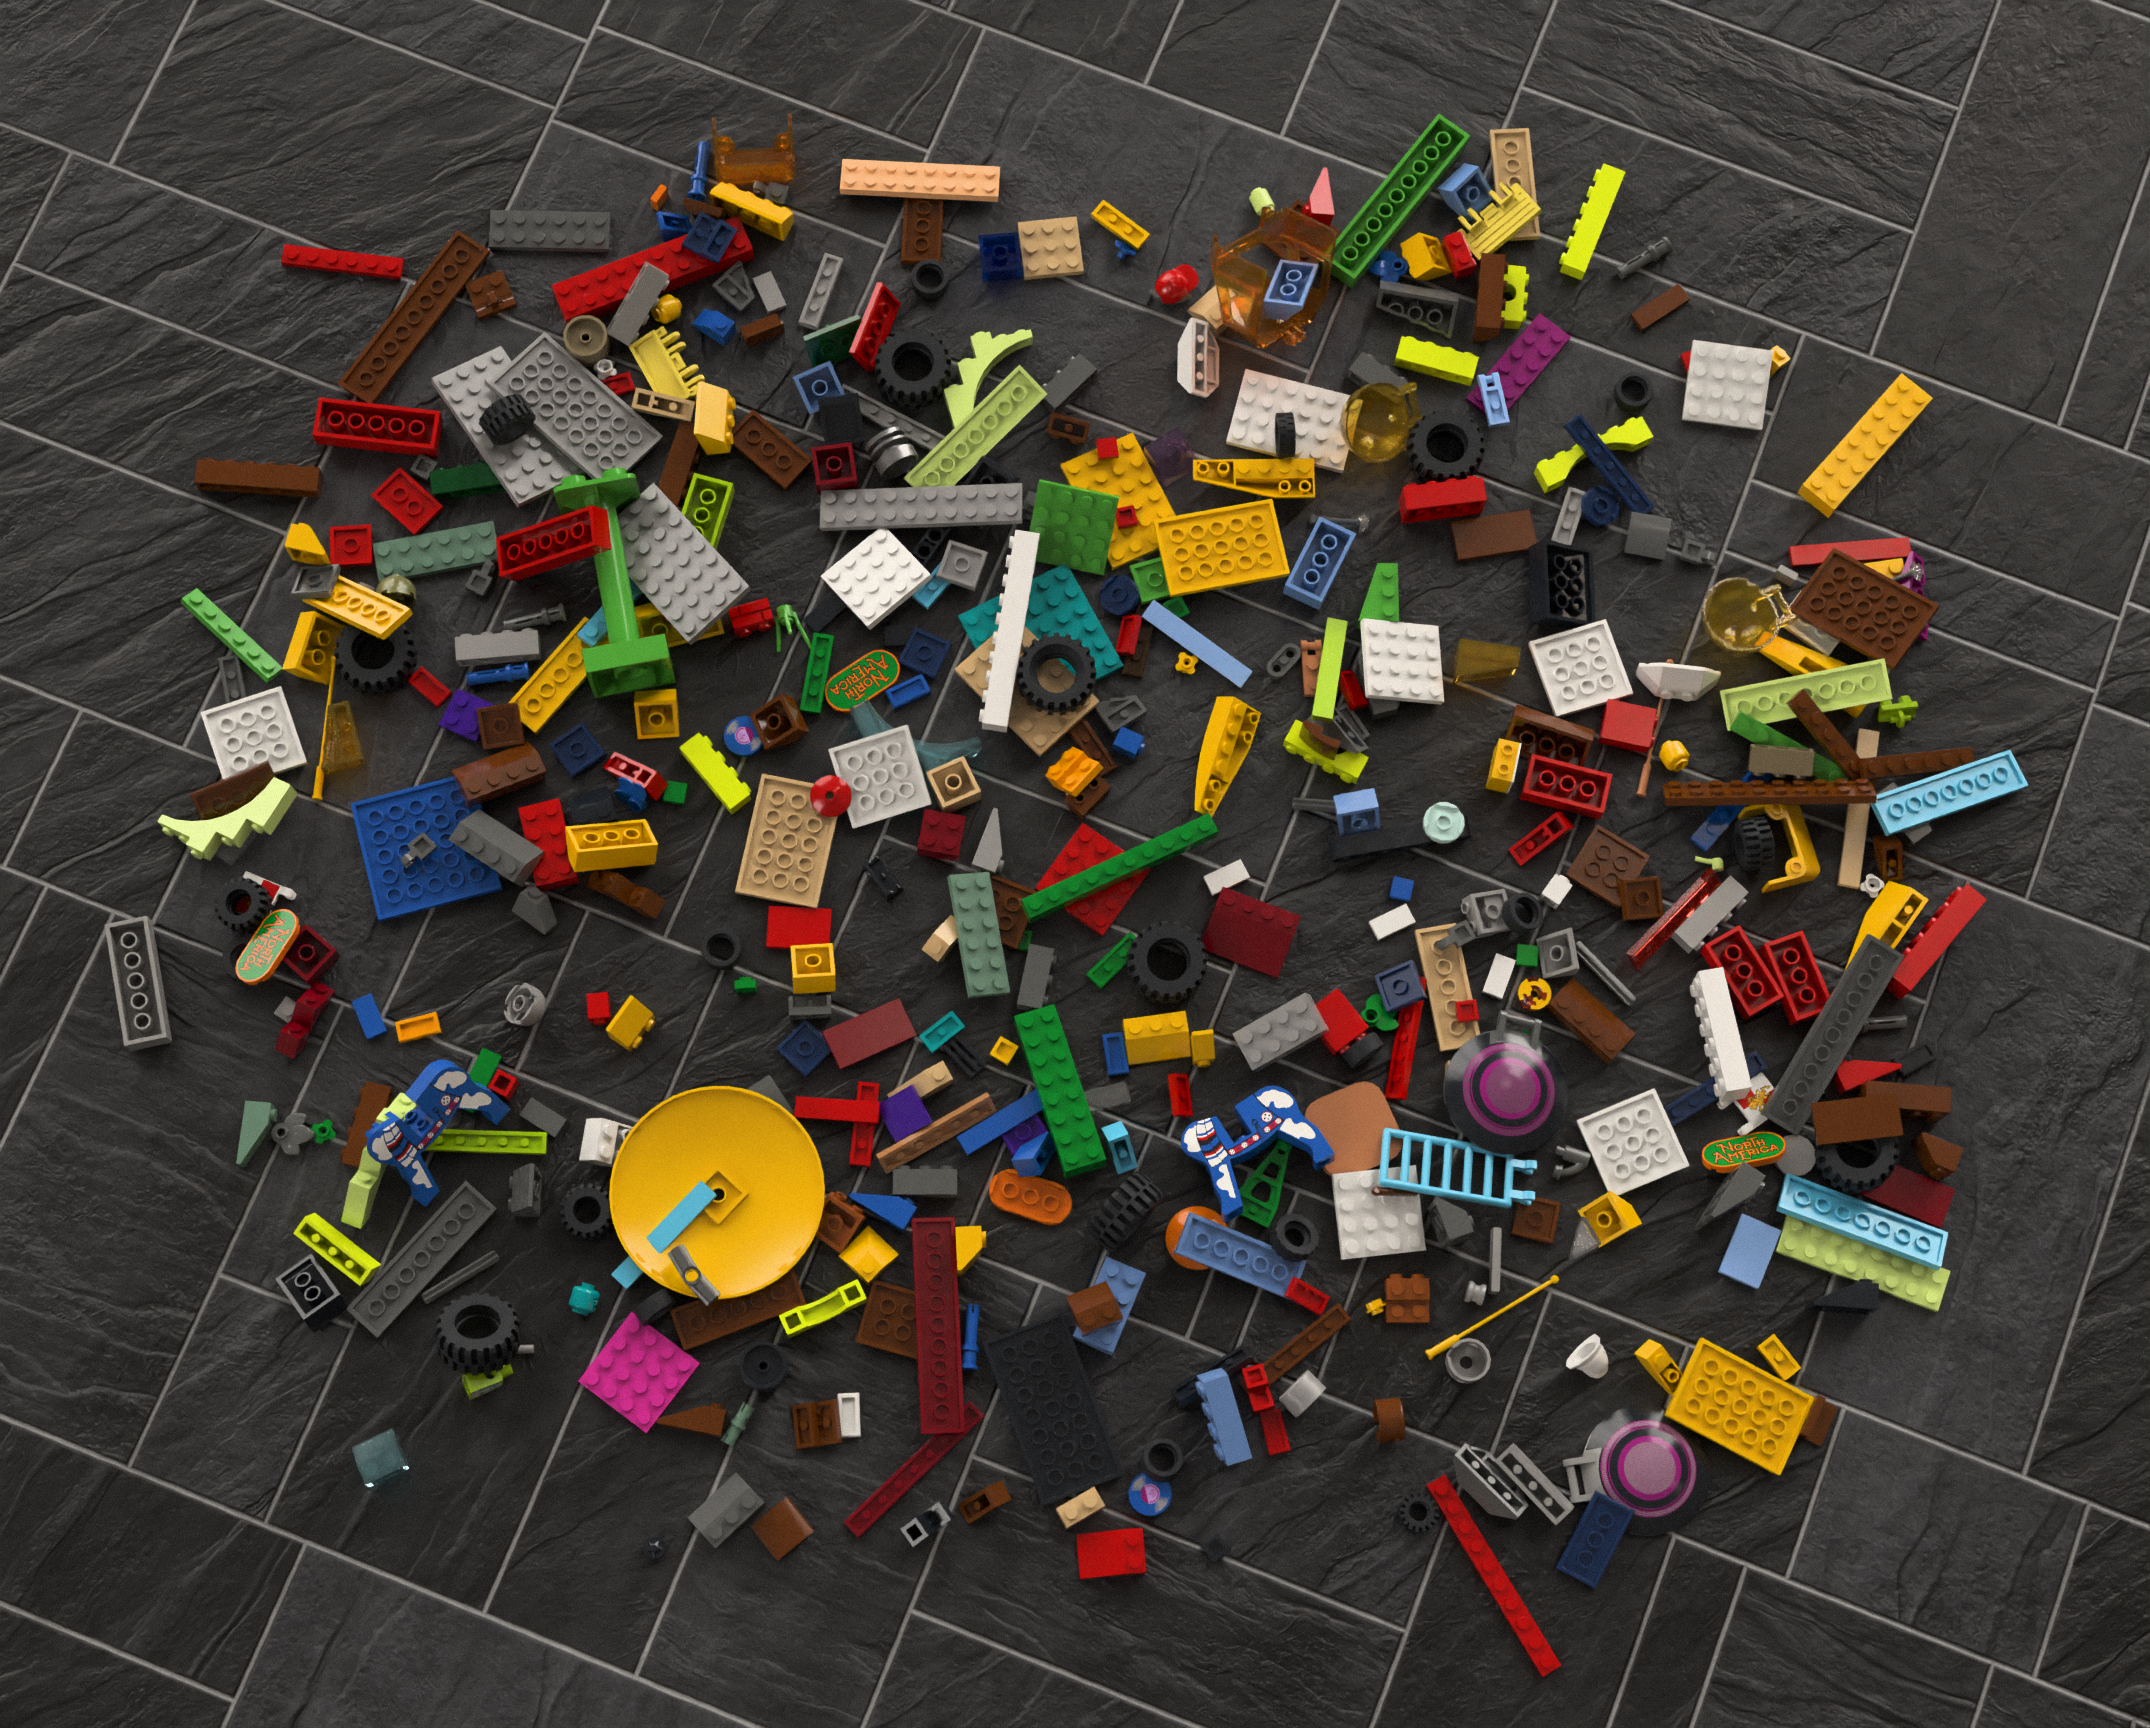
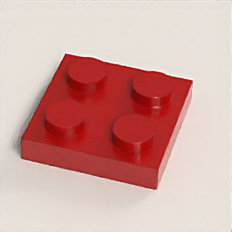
M371 524L330 527L331 564H339L340 567L373 566Z

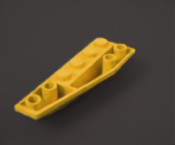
M1314 459L1193 460L1194 481L1270 498H1315Z
M1766 632L1755 647L1760 653L1794 676L1848 666V664L1768 632ZM1867 704L1843 710L1857 718Z
M1236 697L1216 698L1205 732L1195 787V811L1201 815L1210 813L1211 817L1214 815L1250 750L1261 713Z
M1888 881L1865 913L1846 968L1867 934H1871L1894 949L1929 899L1911 887Z

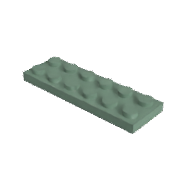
M494 521L372 544L379 583L381 580L394 574L411 579L484 565L486 560L493 563L498 562L497 534Z
M989 872L949 875L947 878L968 998L1007 995L1010 993L990 874Z

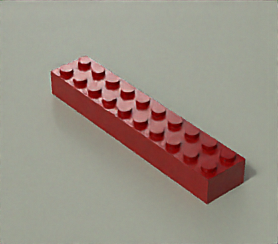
M739 216L723 220L737 229L718 264L682 247L681 245L687 236L686 234L551 285L566 325L573 318L581 315H591L600 318L616 312L645 262L652 264L669 275V284L664 291L661 290L659 294L661 295L727 270L739 260L742 264L753 260V248Z

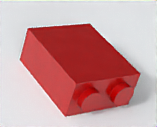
M1608 699L1604 706L1598 743L1646 753L1654 745L1655 736L1652 735L1653 728L1656 729L1658 723V716H1655L1656 709Z
M1338 988L1316 1004L1330 1030L1319 1038L1334 1056L1338 1053L1343 1055L1350 1048L1352 1042L1355 1040L1358 1042L1367 1035L1366 1032L1369 1026Z

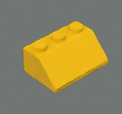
M701 381L698 382L694 435L707 455L730 453L731 444H733L732 427L735 425L733 410L736 409L735 399L731 397L728 390Z
M315 611L301 612L282 670L299 678L329 684L332 668L331 657L334 655V649L337 648L335 644L337 637L342 638L340 632L345 626Z
M1186 1011L1123 1019L1122 1028L1128 1066L1191 1057Z

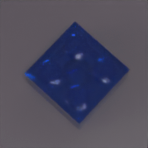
M1018 232L978 235L982 282L1022 278Z

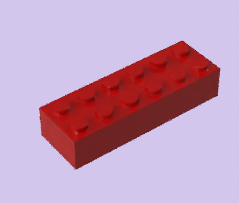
M319 397L312 436L316 444L416 456H419L421 453L426 457L437 458L444 420L440 411Z
M591 505L497 537L499 576L512 581H518L611 550L608 511Z
M1966 884L1963 888L1958 886L1945 900L1946 902L1933 914L1930 921L1922 927L1921 932L1907 945L1908 947L1904 952L1901 953L1904 955V958L1886 986V989L1899 1000L1908 994L1987 899L1969 884Z

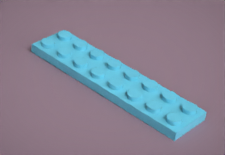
M2007 750L1877 795L1876 803H1870L1887 837L2025 789L2028 783L2011 750Z
M1787 1173L1785 1175L1776 1211L1937 1271L1941 1268L1948 1232Z

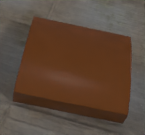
M684 197L683 205L686 206L685 212L699 216L702 211L717 221L728 219V213L725 209Z
M1304 720L1299 737L1320 755L1335 760L1341 741L1321 735L1323 731L1322 726Z
M838 1399L792 1406L796 1449L843 1443Z
M789 1497L783 1499L751 1526L777 1561L781 1560L814 1532V1529Z

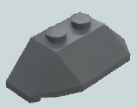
M1465 1443L1453 1456L1458 1484L1489 1514L1516 1520L1529 1506L1524 1498L1522 1489L1495 1462L1496 1459L1488 1451Z

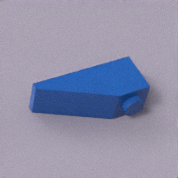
M850 1193L849 1195L850 1201L860 1205L903 1233L917 1212V1207L914 1206L916 1203L907 1197L902 1199L898 1196Z

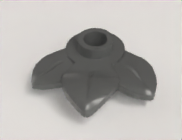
M291 1114L283 1123L276 1124L271 1131L272 1139L276 1143L281 1144L283 1151L287 1154L299 1155V1144L306 1143L314 1137L310 1129L303 1125L306 1121V1114ZM284 1129L285 1134L283 1136H279V1131Z

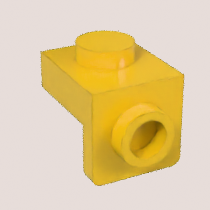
M1777 345L1770 349L1773 351L1769 379L1777 370L1791 360L1786 352Z

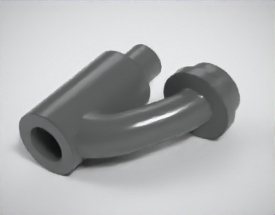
M1567 1145L1565 1148L1557 1146L1555 1154L1562 1156V1160L1574 1163L1575 1165L1563 1169L1561 1164L1560 1166L1555 1165L1552 1177L1559 1180L1560 1177L1579 1173L1587 1167L1591 1153Z

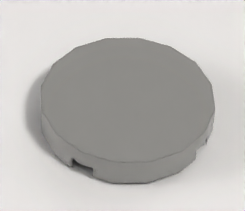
M1794 1134L1785 1136L1783 1139L1786 1143V1153L1782 1155V1159L1774 1164L1784 1175L1789 1173L1797 1177L1803 1176L1815 1164L1814 1146L1803 1136H1796Z

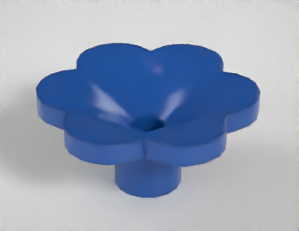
M1119 240L1115 241V246L1120 249L1117 257L1124 259L1126 254L1136 255V250L1127 243L1120 242Z

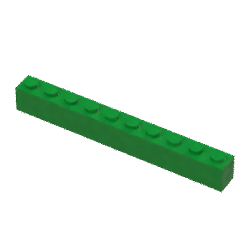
M1210 813L1021 899V907L1031 924L1216 838L1218 829Z

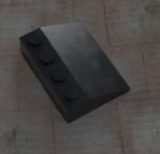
M1542 540L1530 546L1529 569L1532 624L1546 627H1581L1596 622L1592 549Z

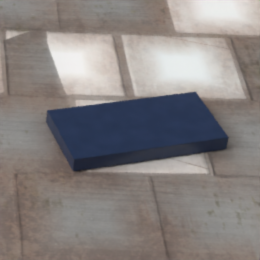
M1595 1490L1556 1568L1595 1589L1635 1511Z

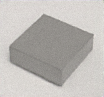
M1780 565L1773 578L1791 587L1799 574Z

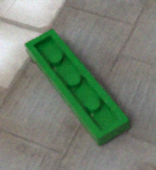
M813 634L800 705V712L821 715L834 635Z

